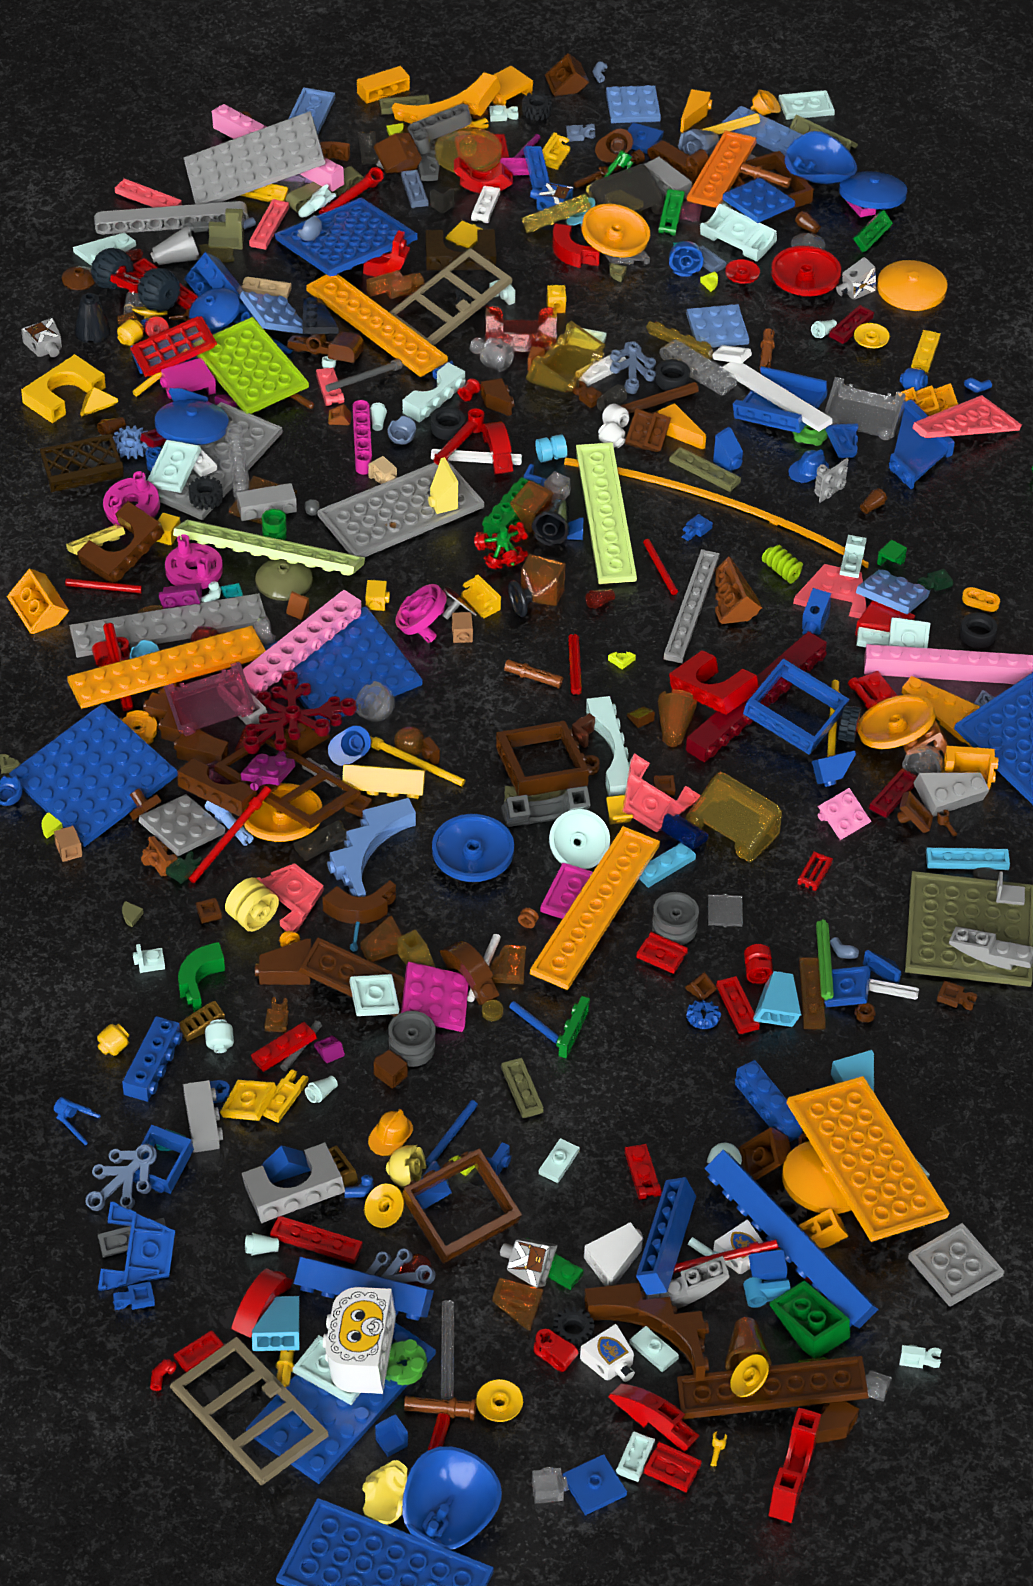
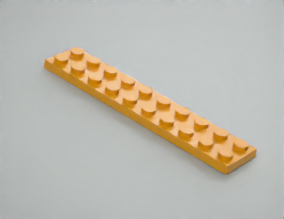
M326 274L306 285L307 292L321 299L327 307L393 357L400 359L405 366L418 376L422 377L448 362L447 355L340 275L328 276Z
M248 626L68 676V683L81 709L248 663L254 661L266 650L253 626Z
M624 826L621 828L530 969L531 975L566 990L570 988L659 848L660 841Z

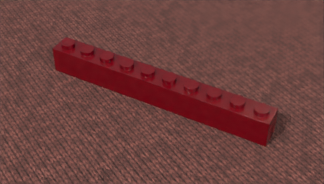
M808 631L757 676L759 687L782 659L787 660L805 672L811 671L818 661H822L825 658L827 642ZM781 677L760 703L766 707L771 703H775L783 692L786 693L792 683ZM749 699L727 715L719 711L715 712L687 737L686 751L702 762H706L710 757H714L721 747H725L730 739L735 735H739L747 724L750 725L753 722L752 719L743 714Z

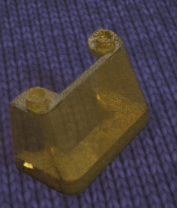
M570 321L566 325L565 334L559 336L557 342L543 357L537 356L533 360L526 380L532 384L564 393L571 392L583 374L596 361L599 362L603 358L605 344Z
M718 772L688 812L686 824L697 830L702 829L705 824L734 841L736 854L751 863L779 835L782 811L774 802L729 775Z

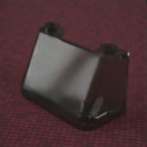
M639 164L596 180L589 187L588 198L595 200V206L617 204L630 208L635 212L651 207L654 214H661L663 212L665 198L650 170L644 164Z

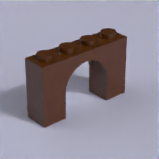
M129 501L115 513L119 524L134 534L132 542L126 548L110 552L89 540L77 552L81 564L109 583H116L122 579L124 574L164 534L159 521Z

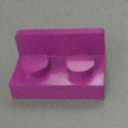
M201 583L164 587L163 592H159L163 609L201 603Z

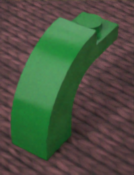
M219 942L196 949L186 957L180 967L178 974L180 998L186 997L187 1004L192 1005L193 1012L202 1008L198 983L210 974L225 971L224 956Z

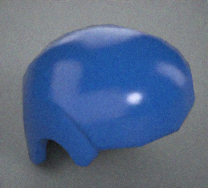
M15 775L12 778L3 776L0 779V805L11 806L16 804L22 797V784Z

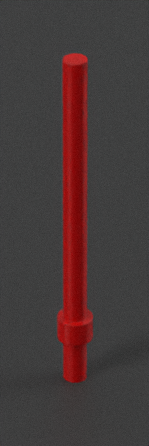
M265 786L256 797L250 800L246 810L188 879L192 883L199 879L255 810L258 811L261 808L262 802L271 792L269 787Z
M776 1239L763 1243L757 1241L749 1243L750 1246L676 1263L673 1274L721 1256L727 1261L777 1249L778 1243Z

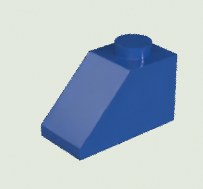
M727 427L715 436L713 462L729 472L738 469L742 465L743 451L732 429Z
M855 751L812 761L817 784L824 783L825 787L837 784L836 780L843 778L854 759Z

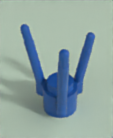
M60 1097L54 1105V1112L58 1114L56 1119L63 1122L84 1145H87L88 1142L66 1118H72L77 1110L96 1118H100V1114L65 1097Z

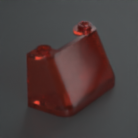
M486 306V347L491 351L530 352L533 346L544 348L545 352L553 351L557 343L556 307L542 308L538 315V321L503 320L501 308Z

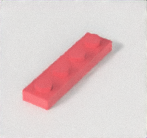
M123 179L115 187L116 194L153 208L182 205V200L127 179Z
M272 199L249 240L251 247L267 249L289 209V202Z

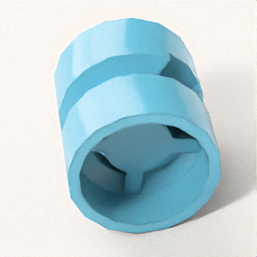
M562 434L552 436L550 440L547 437L536 439V452L540 462L550 461L553 457L555 459L567 457V445Z

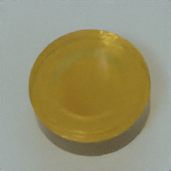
M488 1000L482 1005V1016L486 1020L497 1021L502 1017L503 1005L499 1001Z

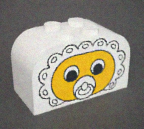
M355 1287L343 1291L336 1297L332 1313L327 1315L326 1325L328 1334L323 1336V1348L326 1349V1361L329 1364L331 1379L339 1389L347 1392L383 1394L396 1320L392 1289Z

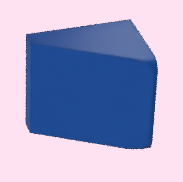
M584 518L569 522V534L566 539L583 540Z

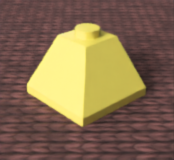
M445 457L440 460L430 488V496L428 497L429 505L431 508H434L436 514L458 509V480Z

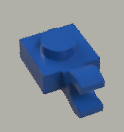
M698 514L687 522L683 528V531L686 533L682 535V538L689 541L695 535L701 537L712 529L713 523Z
M150 1282L129 1285L128 1292L113 1294L115 1310L123 1309L131 1304L132 1310L155 1306Z

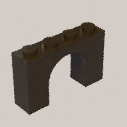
M477 229V245L473 250L496 266L495 229ZM426 230L427 270H443L464 253L450 250L444 245L443 230ZM468 257L453 270L487 269Z

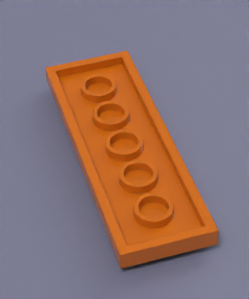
M725 130L688 193L687 201L714 208L722 204L724 201L722 200L723 194L732 187L740 173L742 164L746 162L756 144V137Z

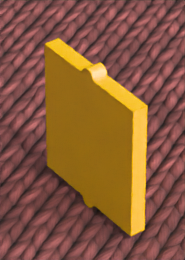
M461 221L446 236V239L456 243V245L469 249L477 243V229L481 228L476 227L475 224L472 225Z

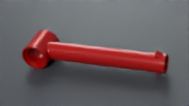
M377 167L372 168L364 176V179L330 204L322 207L319 215L347 204L368 188L376 187L384 177L383 171Z
M475 408L468 411V422L435 454L434 462L439 465L441 458L445 457L448 460L471 433L482 432L481 425L484 424L483 410Z

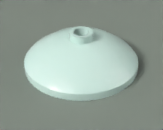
M583 809L565 812L554 822L549 834V844L553 855L561 864L566 863L587 870L598 865L610 847V834L604 821L595 813ZM575 839L580 841L581 844L579 846L574 844Z

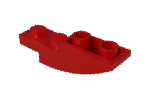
M621 1383L609 1395V1398L643 1427L650 1423L684 1453L699 1437L695 1431L682 1421L686 1414L654 1393Z

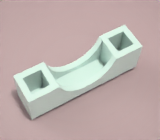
M449 362L437 371V387L430 391L414 390L403 399V414L420 423L447 399H450L460 387H464L466 382L465 371Z

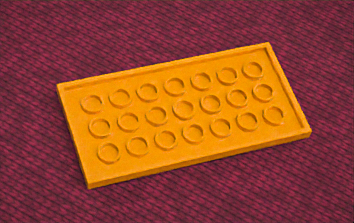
M864 1076L788 1098L787 1105L871 1242L948 1218L949 1211Z

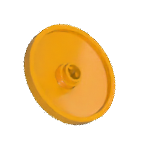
M601 204L592 207L584 215L581 225L585 240L593 248L614 257H631L641 253L646 248L650 238V229L646 221L632 209L617 204Z
M903 260L891 263L881 270L878 276L877 289L880 296L892 306L904 310L920 311L933 308L943 301L947 291V280L940 270L928 263Z
M895 696L881 701L867 710L859 720L857 731L861 741L869 747L877 749L895 748L908 744L925 734L933 725L936 714L931 701L923 696Z
M282 783L277 785V789L272 793L281 798L300 785ZM312 790L305 792L290 802L291 805L309 816L322 808L320 798ZM264 801L258 811L255 810L244 824L245 829L252 835L274 842H285L302 838L319 826L317 824L309 829Z
M810 1141L795 1147L787 1155L782 1170L783 1185L790 1197L804 1208L818 1213H822L830 1208L836 1214L851 1211V1208Z

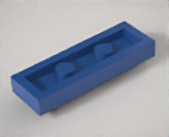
M525 146L524 155L532 188L541 190L546 183H550L541 146Z

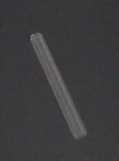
M444 1300L442 1302L441 1400H450V1398L454 1397V1302L452 1300Z

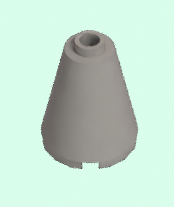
M189 226L182 228L153 247V252L150 253L153 262H157L158 265L200 259Z

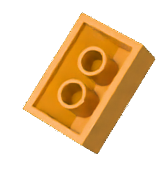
M30 568L7 596L31 634L58 625L69 612V609L46 574Z

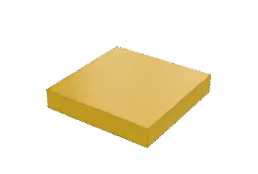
M237 1080L220 1114L224 1118L260 1121L277 1086L274 1082Z

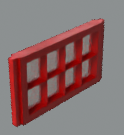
M197 316L134 344L130 350L144 376L150 377L161 372V369L177 365L215 348L214 346L217 345V342L203 317Z

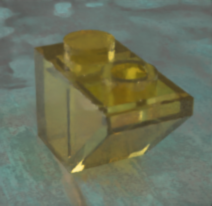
M416 930L397 938V954L406 965L408 962L435 967L427 944Z

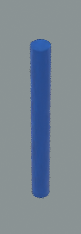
M471 1100L427 1157L425 1160L427 1167L438 1159L476 1109L478 1104L475 1101Z

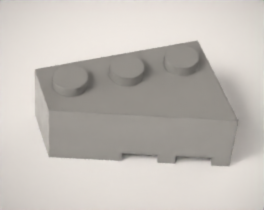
M919 773L914 781V786L925 808L933 817L937 816V812L943 814L944 810L952 811L982 801L989 792V788L981 773Z

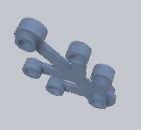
M627 342L624 345V349L620 351L614 349L610 355L611 360L614 361L610 366L611 372L619 373L620 370L629 367V376L625 382L624 390L630 394L637 393L639 388V381L636 379V369L647 381H653L656 376V372L651 370L654 369L656 360L651 357L647 358L641 352L640 345L636 342ZM624 356H628V357H629L628 359H626V360H624V361H622V362H620V363L617 362V361H619V360H620L622 357H624ZM636 357L644 363V366L636 360Z
M143 1144L136 1151L111 1150L109 1159L113 1163L119 1164L123 1160L133 1161L128 1166L95 1165L92 1173L97 1179H103L106 1176L116 1177L100 1192H90L86 1197V1205L93 1211L101 1210L105 1206V1200L123 1184L120 1205L128 1210L132 1209L135 1205V1200L132 1198L134 1172L140 1168V1180L136 1184L137 1190L142 1194L149 1193L151 1190V1184L148 1182L149 1167L157 1158L156 1149L150 1144ZM119 1153V1157L114 1160L113 1156ZM145 1153L150 1154L147 1159H143ZM103 1169L102 1174L97 1175V1171ZM147 1183V1187L141 1190V1185ZM100 1199V1203L94 1206L95 1200ZM126 1199H130L128 1205H124Z
M400 1249L395 1260L381 1277L403 1283L418 1281L428 1285L434 1281L435 1271L427 1265H421L417 1268L416 1272L396 1274L404 1263H409L413 1257L411 1251ZM383 1251L379 1252L376 1260L366 1273L376 1275L382 1266H388L391 1263L390 1254ZM407 1252V1258L403 1260L402 1255ZM386 1255V1261L382 1263L381 1258ZM429 1272L430 1276L425 1280L424 1275Z

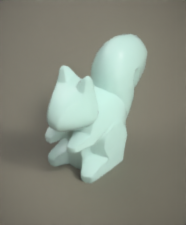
M328 184L319 188L312 195L311 199L300 208L298 212L300 217L311 215L336 197V194L331 193L328 189Z

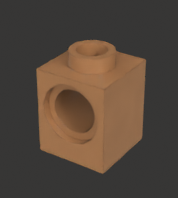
M471 612L452 613L453 643L473 642Z
M74 826L54 831L55 845L62 862L82 857L81 842Z

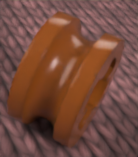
M523 908L518 916L519 923L526 928H533L539 919L538 913L531 908Z

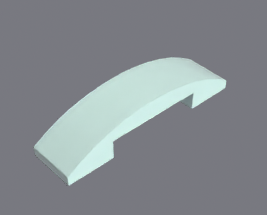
M848 535L839 575L859 578L867 538Z

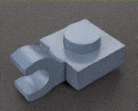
M589 124L585 128H583V125L566 126L569 141H584L585 137L595 138V124Z

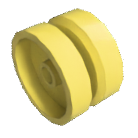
M251 877L240 882L231 891L225 903V911L234 920H238V923L243 928L253 932L262 928L272 919L277 911L279 898L270 889H267L261 881Z

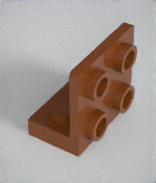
M935 720L925 734L903 745L908 755L932 741L937 751L942 750L945 755L946 746L950 745Z

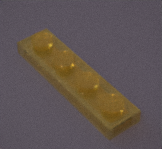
M583 194L521 219L526 232L529 233L559 220L567 219L577 213H582L590 209L591 206L586 194Z
M648 322L646 328L650 335L710 360L712 359L714 352L709 343L696 341L690 335L684 336L678 330L665 328L659 322Z

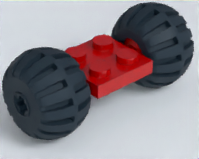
M118 248L104 249L95 256V260L92 262L91 275L99 287L110 289L118 287L127 288L131 293H138L141 303L147 309L157 310V312L169 310L177 302L180 295V284L177 277L168 269L154 268L145 274L137 271L133 272V263L129 255Z

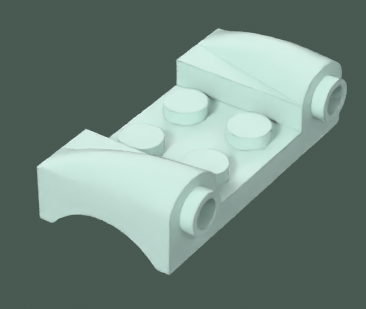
M722 204L717 206L715 213L707 222L700 224L701 235L713 241L719 238L743 250L744 256L756 262L765 255L777 240L776 230L762 223H756L749 217Z

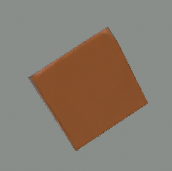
M532 346L528 356V372L533 371L545 361L544 348Z
M345 404L329 410V425L351 424V412Z
M292 591L286 613L303 620L309 613V598Z

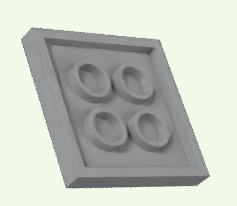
M187 794L139 816V823L177 856L225 834V827Z
M963 1223L910 1252L908 1259L949 1307L1004 1275V1270Z

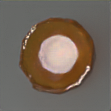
M409 726L400 729L395 734L394 743L396 748L414 756L421 753L423 739L425 738L420 729Z

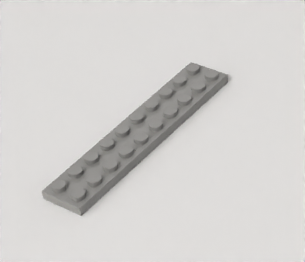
M258 593L70 625V632L76 657L93 655L91 649L95 643L106 641L103 625L106 623L114 624L116 636L127 638L129 641L128 649L137 646L141 640L160 644L230 632L248 626H253V628L267 626V618L260 594Z

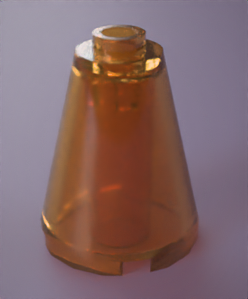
M672 690V693L666 694V691H664L658 697L662 740L670 747H676L682 743L697 707V699L694 700L691 693L683 690Z
M748 1317L737 1320L725 1359L726 1371L735 1370L745 1358L756 1354L766 1358L769 1366H771V1357L757 1322Z

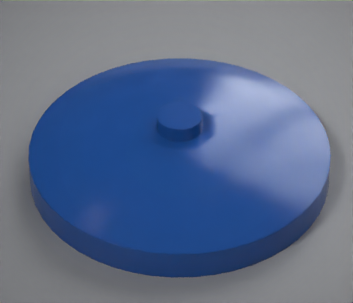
M856 172L849 179L840 182L839 186L840 195L845 200L864 208H894L904 203L907 197V187L901 180L881 172Z
M202 400L171 402L160 408L155 415L156 431L163 438L194 445H203L219 440L227 433L229 427L227 413L221 407Z
M465 814L446 821L438 828L432 841V854L437 866L450 877L467 882L486 881L500 875L509 867L514 856V840L508 828L498 820L480 814Z

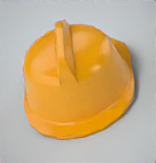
M758 90V93L752 98L753 106L751 110L758 112L762 116L781 111L779 102L769 91Z
M401 1109L386 1112L368 1138V1145L375 1154L381 1156L392 1155L411 1136L413 1125Z

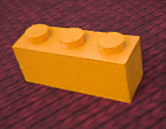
M401 66L357 79V94L366 104L410 90V76Z

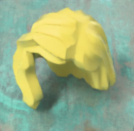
M391 1461L366 1477V1482L362 1488L365 1492V1505L363 1507L365 1517L388 1525L396 1521L403 1514V1495L409 1473L406 1466L400 1461Z

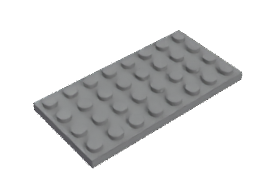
M310 111L184 157L195 204L220 203L326 164Z
M220 402L217 406L221 407L229 418L228 431L219 440L199 446L217 464V470L204 476V478L210 476V479L215 477L216 481L219 480L220 484L222 483L224 497L283 433V430L278 425L249 413L246 414L242 410ZM192 469L181 493L157 489L161 503L200 520H203L212 510L211 507H208V510L202 507L201 510L198 509V506L195 508L190 503V482H195V478L200 480V475L194 469Z
M447 460L458 480V509L436 514L434 508L430 507L428 497L430 496V488L439 466L434 462L318 510V517L349 554L367 557L484 508V501Z

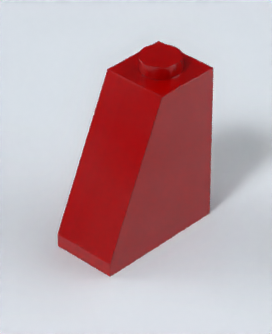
M873 600L857 621L855 635H857L859 627L890 632L892 617L915 621L916 615L902 613Z

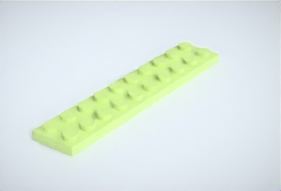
M613 442L576 445L598 583L634 582L637 576Z
M186 520L175 527L173 536L177 537L179 535L181 537V534H186L189 536V540H196L199 544H215L217 548L229 547L233 548V551L236 552L247 551L251 552V555L254 556L266 555L273 560L285 559L288 563L292 564L304 563L306 567L313 568L318 566L322 567L325 571H341L343 575L354 574L365 562V557Z

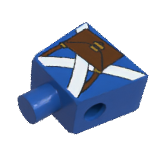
M548 182L541 190L533 188L530 197L537 199V209L560 219L573 201V187Z

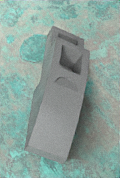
M956 926L949 940V944L961 952L1000 968L1011 970L1013 965L1031 968L1033 964V947L996 940V934Z
M721 1256L681 1271V1277L671 1280L668 1292L646 1295V1299L670 1297L672 1306H676V1309H679L704 1297L730 1277L724 1257Z

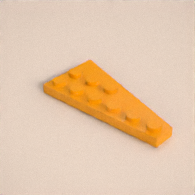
M911 676L902 687L901 693L904 695H919L929 699L935 710V718L940 721V725L960 742H965L972 747L954 729V726L979 709L980 706Z

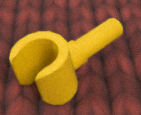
M717 1432L713 1434L712 1446L714 1452L711 1460L712 1466H716L720 1451L726 1447V1434L723 1440L716 1438Z

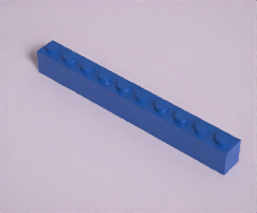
M722 1150L704 1168L709 1173L708 1179L714 1185L720 1184L723 1187L722 1193L730 1201L734 1199L739 1204L736 1208L745 1217L749 1215L753 1219L751 1224L759 1232L763 1230L768 1235L766 1237L767 1241L777 1240L780 1249L784 1250L785 1260L789 1263L793 1261L798 1266L795 1270L804 1279L808 1277L813 1282L811 1286L820 1294L823 1293L830 1303L849 1318L850 1327L854 1325L860 1329L873 1316L878 1308L728 1152Z

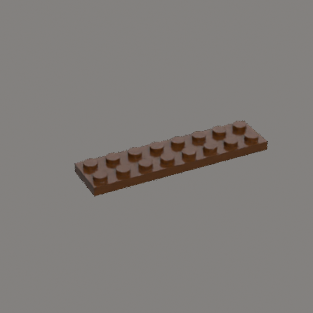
M862 1356L769 1366L768 1376L763 1385L755 1393L747 1397H739L731 1390L730 1383L734 1370L705 1373V1380L696 1382L694 1375L677 1377L680 1409L686 1414L683 1419L869 1398Z

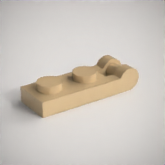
M245 277L241 286L244 292L252 291L257 294L283 296L288 299L291 291V283Z

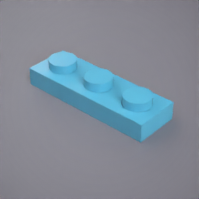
M682 842L651 860L639 879L649 888L694 861L696 854Z

